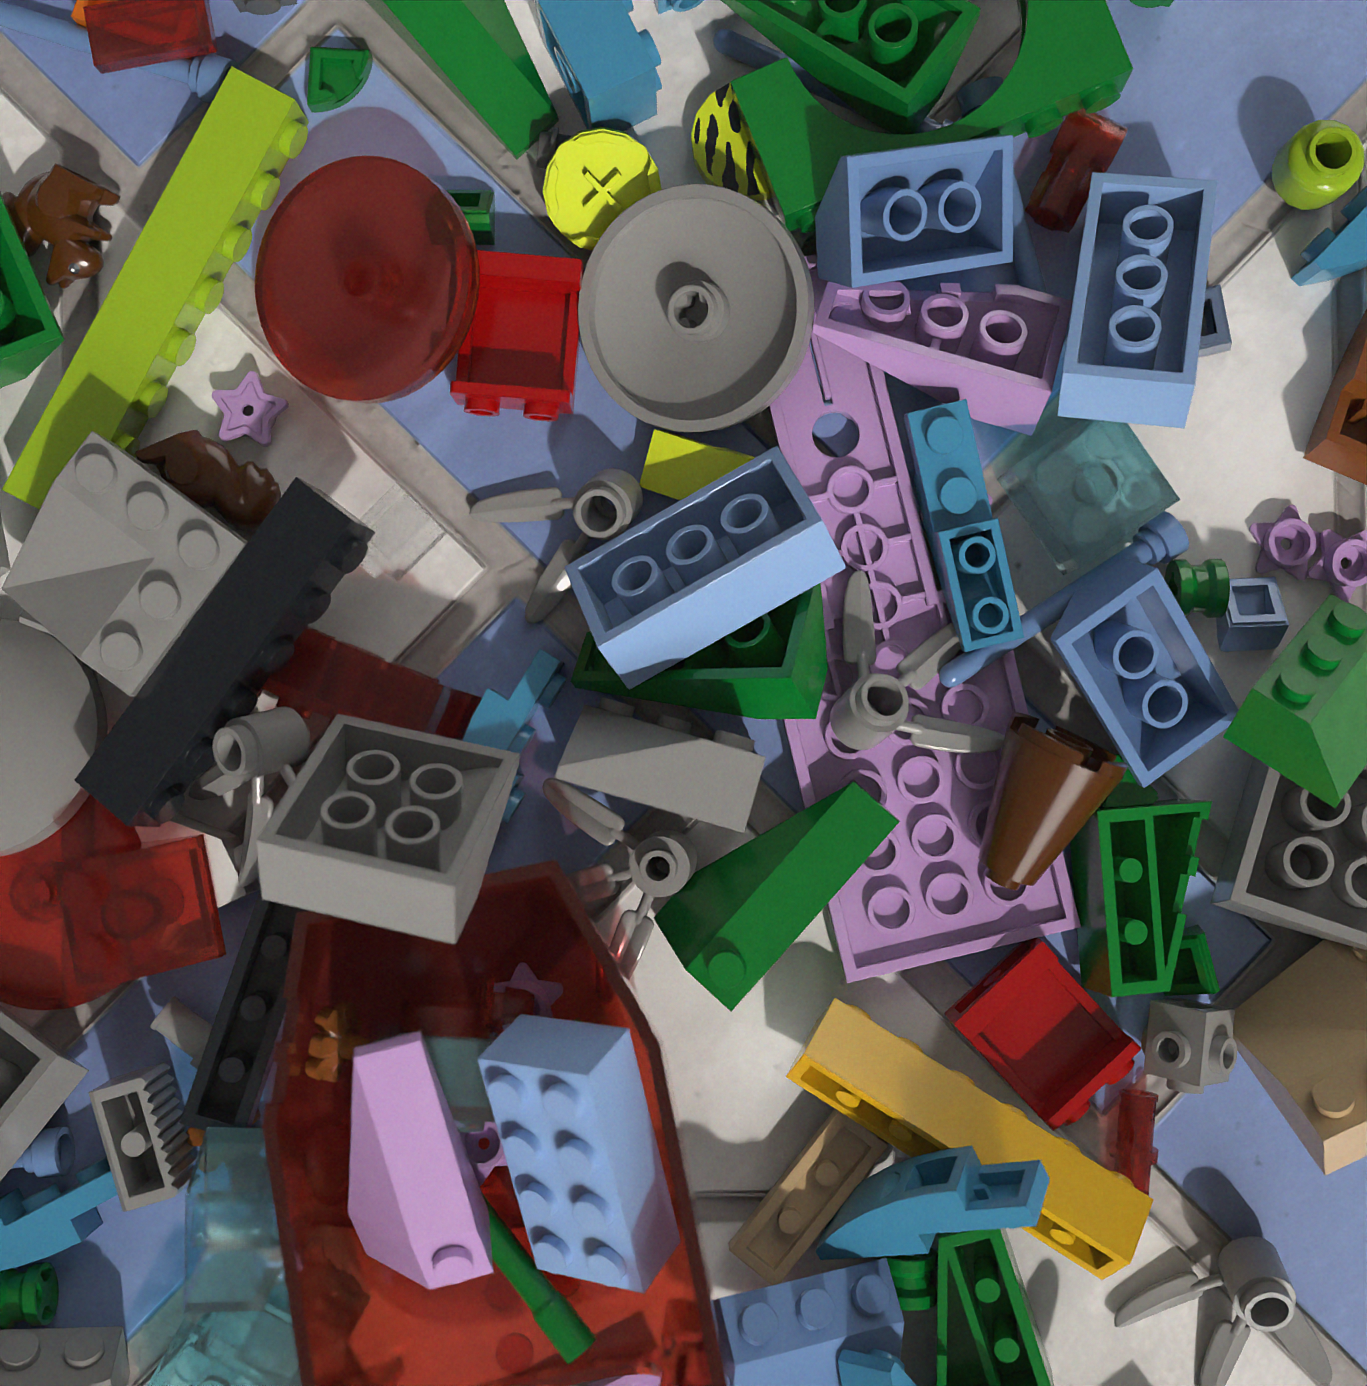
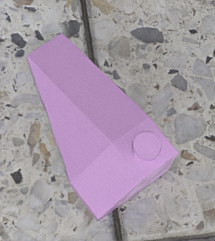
M828 281L814 321L812 333L944 404L966 399L970 418L1032 436L1052 392L1073 301L1009 284H995L992 292L961 291L960 283H940L938 291L908 290L898 281L855 288Z
M421 1031L354 1048L348 1214L368 1256L424 1287L434 1289L493 1273L489 1211Z

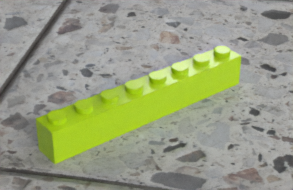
M231 66L2 488L3 491L40 510L54 480L92 431L117 444L136 458L135 452L140 448V440L138 438L149 418H154L162 410L167 400L168 388L166 386L176 367L184 365L192 355L196 345L195 332L205 314H211L219 305L224 293L223 280L233 262H239L247 253L252 241L251 229L261 210H268L274 203L280 188L279 177L289 158L295 159L301 153L306 143L309 121L295 99Z

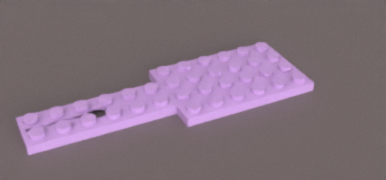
M817 254L805 256L814 292V321L828 281L818 278ZM812 333L810 342L824 399H830L832 405L824 406L809 344L804 360L796 375L782 394L767 408L776 445L822 518L847 568L821 582L828 670L816 719L782 720L804 809L855 780L900 820L889 835L827 903L845 980L847 983L1079 928L1081 925L1063 852H1061L1034 886L1021 884L1017 891L996 884L984 874L987 867L980 862L978 856L1002 748L996 752L956 753L931 750L913 745L910 741L912 733L895 730L874 748L856 750L843 744L832 730L830 713L834 703L858 680L857 664H848L844 659L842 636L844 595L848 579L854 572L860 569L865 573L871 595L877 658L873 665H869V674H887L898 679L901 676L897 672L898 663L937 631L952 623L943 590L937 591L884 371ZM841 413L845 418L855 423L858 430V442L852 452L842 457H830L817 449L813 441L812 430L816 421L823 415ZM962 649L955 655L953 659L964 653ZM1013 650L956 687L944 686L939 680V673L919 690L913 689L910 685L905 687L909 698V710L905 719L907 721H911L913 716L920 714L997 731L1005 737L1007 724L1013 713L1018 712L1029 715Z

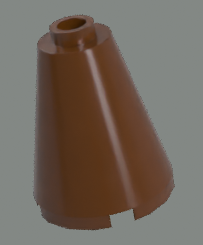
M1018 712L1012 714L1007 724L978 856L980 862L987 867L984 873L987 878L1000 886L1015 891L1019 889L1021 884L1034 886L1123 779L1128 768L1125 762H1114L1117 756L1110 751L1062 727L1056 726L1055 730L1048 728L1045 733L1036 730L1039 718Z

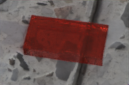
M117 0L83 7L93 64L101 74L218 52L209 0Z

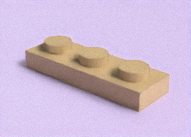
M834 1109L728 1243L729 1251L771 1285L780 1284L888 1148L887 1142Z

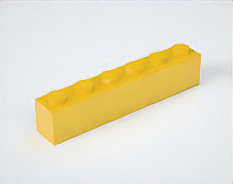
M837 998L832 1000L813 1026L786 1075L788 1079L911 1158L939 1150L972 1146L981 1165L1041 1160L1050 1181L1036 1226L1020 1228L1101 1280L1131 1264L1154 1199L1135 1188L1132 1181L1123 1174L1107 1170L1081 1154L1080 1149L1071 1141L1053 1136L1029 1121L1026 1114L1019 1108L1007 1103H1001L980 1090L965 1074L949 1070L928 1057L913 1041L897 1037L879 1026L861 1008L845 1004Z

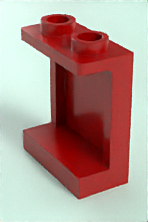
M472 249L461 250L460 275L464 281L456 381H451L450 395L457 405H464V412L477 416L493 417L499 416L500 408L523 410L524 418L546 422L558 421L559 413L573 414L580 344L578 303L584 274L582 259Z
M1034 938L1019 942L957 1000L944 1015L1052 1131H1055L1062 1124L1069 1126L1078 1121L1089 1109L1091 1104L1089 1099L1104 1084L1112 1085L1123 1079L1133 1068L1135 1061L1132 1058L1140 1052L1141 1047L1133 1038L1125 1034L1064 969L1057 961L1059 958L1042 940Z

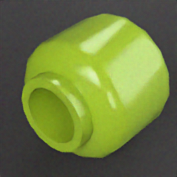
M1317 120L1304 125L1278 150L1273 161L1272 182L1277 194L1287 204L1301 210H1317L1332 204L1358 181L1364 167V148L1359 136L1348 125L1336 120Z

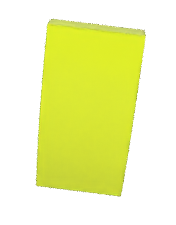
M654 429L639 485L641 488L682 500L756 457L726 447H715L667 430Z

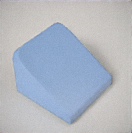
M1276 577L1230 579V595L1226 613L1223 617L1216 618L1217 640L1220 651L1271 650L1279 646L1289 627V622Z

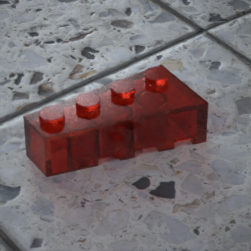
M310 626L305 628L293 644L295 650L287 665L279 672L271 674L257 693V696L260 698L264 689L279 696L276 703L277 708L282 706L290 707L302 718L310 720L313 711L330 718L327 729L335 716L341 714L460 741L463 740L471 718L482 697L468 691L441 684V680L395 662L385 661L386 658L345 641H338L335 639L336 637Z

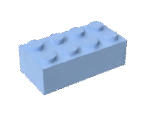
M1092 172L1057 416L1185 428L1196 382L1218 180Z
M775 446L566 565L564 568L598 649L630 690L847 567L822 518L779 447Z
M520 1014L477 1059L536 1267L539 1270L548 1271L553 1274H561L644 1294L681 1240L629 1028Z

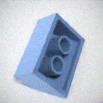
M1005 134L841 156L815 215L818 278L855 288L1013 262V135Z
M1122 558L1073 593L1050 639L1122 759L1128 765V769L1137 784L1145 788L1227 729L1239 710L1157 567Z
M887 1258L718 1298L695 1309L712 1386H842L838 1358L842 1349L868 1354L871 1349H880L894 1355L898 1359L901 1357L904 1318Z

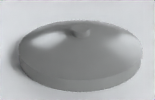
M688 184L665 188L640 199L623 211L605 230L595 245L582 277V290L579 292L578 320L580 336L586 358L597 380L608 395L631 415L648 424L671 431L711 432L726 429L747 421L765 410L782 394L796 375L804 360L813 329L814 292L811 275L802 250L793 235L771 211L758 202L733 190L714 185Z
M0 619V856L23 851L40 843L64 826L78 811L89 793L74 780L105 739L108 732L104 698L99 684L87 664L77 658L51 634L9 619Z

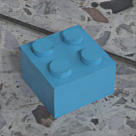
M534 0L543 44L586 129L607 127L625 131L657 115L656 91L662 89V84L655 67L661 65V59L648 30L643 29L637 32L628 14L634 10L632 0Z

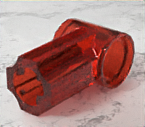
M1084 108L1066 116L1049 150L1052 156L1044 172L1040 175L1025 208V212L1033 218L1035 223L1051 231L1058 230L1067 233L1071 231L1089 197L1092 172L1106 173L1126 136L1128 127L1097 112L1087 114Z

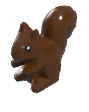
M57 163L54 164L50 171L35 176L28 181L18 196L11 192L2 194L28 256L34 255L44 240L54 246L46 276L48 285L52 286L58 283L61 288L65 289L75 280L90 278L101 271L104 260L100 252L90 243L92 240L110 242L113 236L93 222V215L99 205L114 206L118 204L121 196Z
M198 430L178 433L135 452L137 460L145 464L156 465L161 478L203 509L215 505L224 520L236 529L251 531L259 528L281 498L279 484L275 482L267 468L260 469L253 461H247L239 466L224 446L202 436Z

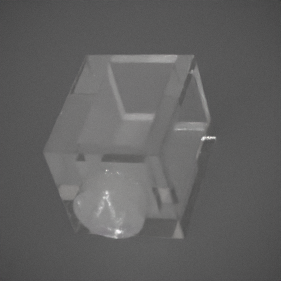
M396 482L359 519L376 532L367 544L368 552L360 565L375 579L384 572L388 577L398 582L448 532Z

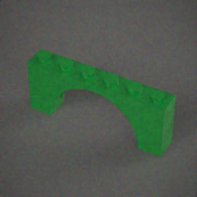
M1017 0L1021 30L1018 57L1011 71L995 93L978 109L948 126L933 131L904 135L885 134L855 126L839 118L820 104L804 87L794 72L788 57L730 81L734 105L781 222L790 232L800 228L802 233L816 230L815 215L841 156L1005 134L1016 137L1025 132L1029 138H1034L1059 126L1063 121V116L1084 108L1087 114H1091L1115 103L1121 97L1120 92L1123 91L1133 71V67L1106 1Z

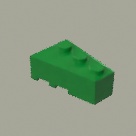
M1170 799L1158 800L1148 805L1099 807L1070 841L1074 899L1081 927L1077 928L1081 987L1109 997L1170 991L1187 917L1186 914L1181 912L1189 876L1196 877L1200 858L1195 857L1194 854L1202 819L1208 820L1212 801Z
M1006 1228L938 1233L937 1386H1054L1051 1366Z

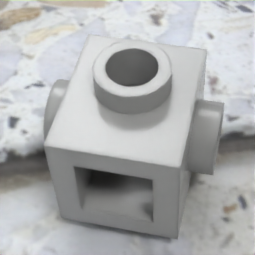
M1183 998L1151 1000L1148 1023L1143 1030L1141 1047L1145 1055L1143 1073L1166 1078V1087L1168 1089L1190 1094L1204 1093V1086L1229 1082V1073L1233 1070L1237 1059V1044L1233 1039L1235 1009Z

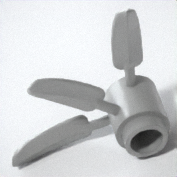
M610 468L595 474L579 489L575 497L562 498L561 490L556 487L520 490L477 501L471 507L469 514L473 519L480 522H531L558 520L563 517L564 509H573L575 522L583 532L576 542L571 539H566L562 542L536 584L525 608V618L527 623H537L553 611L572 588L564 567L589 553L585 548L592 538L609 540L624 533L642 509L643 492L638 481L630 473L621 469ZM606 498H608V499L614 504V506L611 505V504L606 500Z
M860 569L854 572L848 579L844 595L842 636L844 659L848 664H857L858 680L834 703L831 709L830 723L836 737L846 746L856 750L874 748L895 730L912 733L910 741L913 745L931 750L956 753L996 752L1003 747L1004 735L997 731L920 714L913 716L911 721L905 720L909 710V698L905 687L910 685L915 690L921 689L962 648L953 623H950L921 643L898 663L897 672L901 675L898 679L887 674H869V665H873L877 658L871 595L865 573Z
M282 706L228 721L224 728L216 732L213 739V754L217 764L199 777L189 791L188 796L191 798L206 800L225 794L252 779V788L247 797L246 823L238 879L240 887L251 884L259 874L255 840L274 811L272 799L268 796H263L264 775L280 771L288 787H290L297 777L292 767L302 764L309 752L311 740L309 728L301 716L290 707Z
M547 778L542 786L545 797L574 825L603 845H612L617 839L634 850L628 867L614 871L609 863L597 864L548 881L534 889L531 895L533 904L539 908L572 906L614 895L618 891V881L632 877L635 885L644 893L636 911L628 909L622 914L612 938L602 972L601 988L603 993L608 997H615L620 995L628 984L652 933L654 923L647 914L654 897L673 895L688 882L697 867L696 848L685 834L673 829L658 830L641 842L623 830L625 822L620 815L574 786L556 778ZM660 856L668 861L670 866L669 874L660 871L656 867L653 857Z
M1241 1237L1228 1243L1218 1256L1220 1273L1198 1280L1196 1273L1185 1271L1166 1278L1128 1299L1117 1309L1114 1316L1115 1327H1125L1156 1313L1197 1299L1203 1295L1205 1290L1225 1284L1237 1315L1233 1322L1224 1319L1217 1324L1205 1353L1199 1386L1226 1385L1250 1335L1251 1329L1249 1326L1263 1332L1274 1331L1299 1364L1318 1382L1329 1385L1332 1379V1368L1328 1357L1309 1322L1298 1306L1295 1305L1296 1293L1276 1248L1272 1243L1260 1237Z

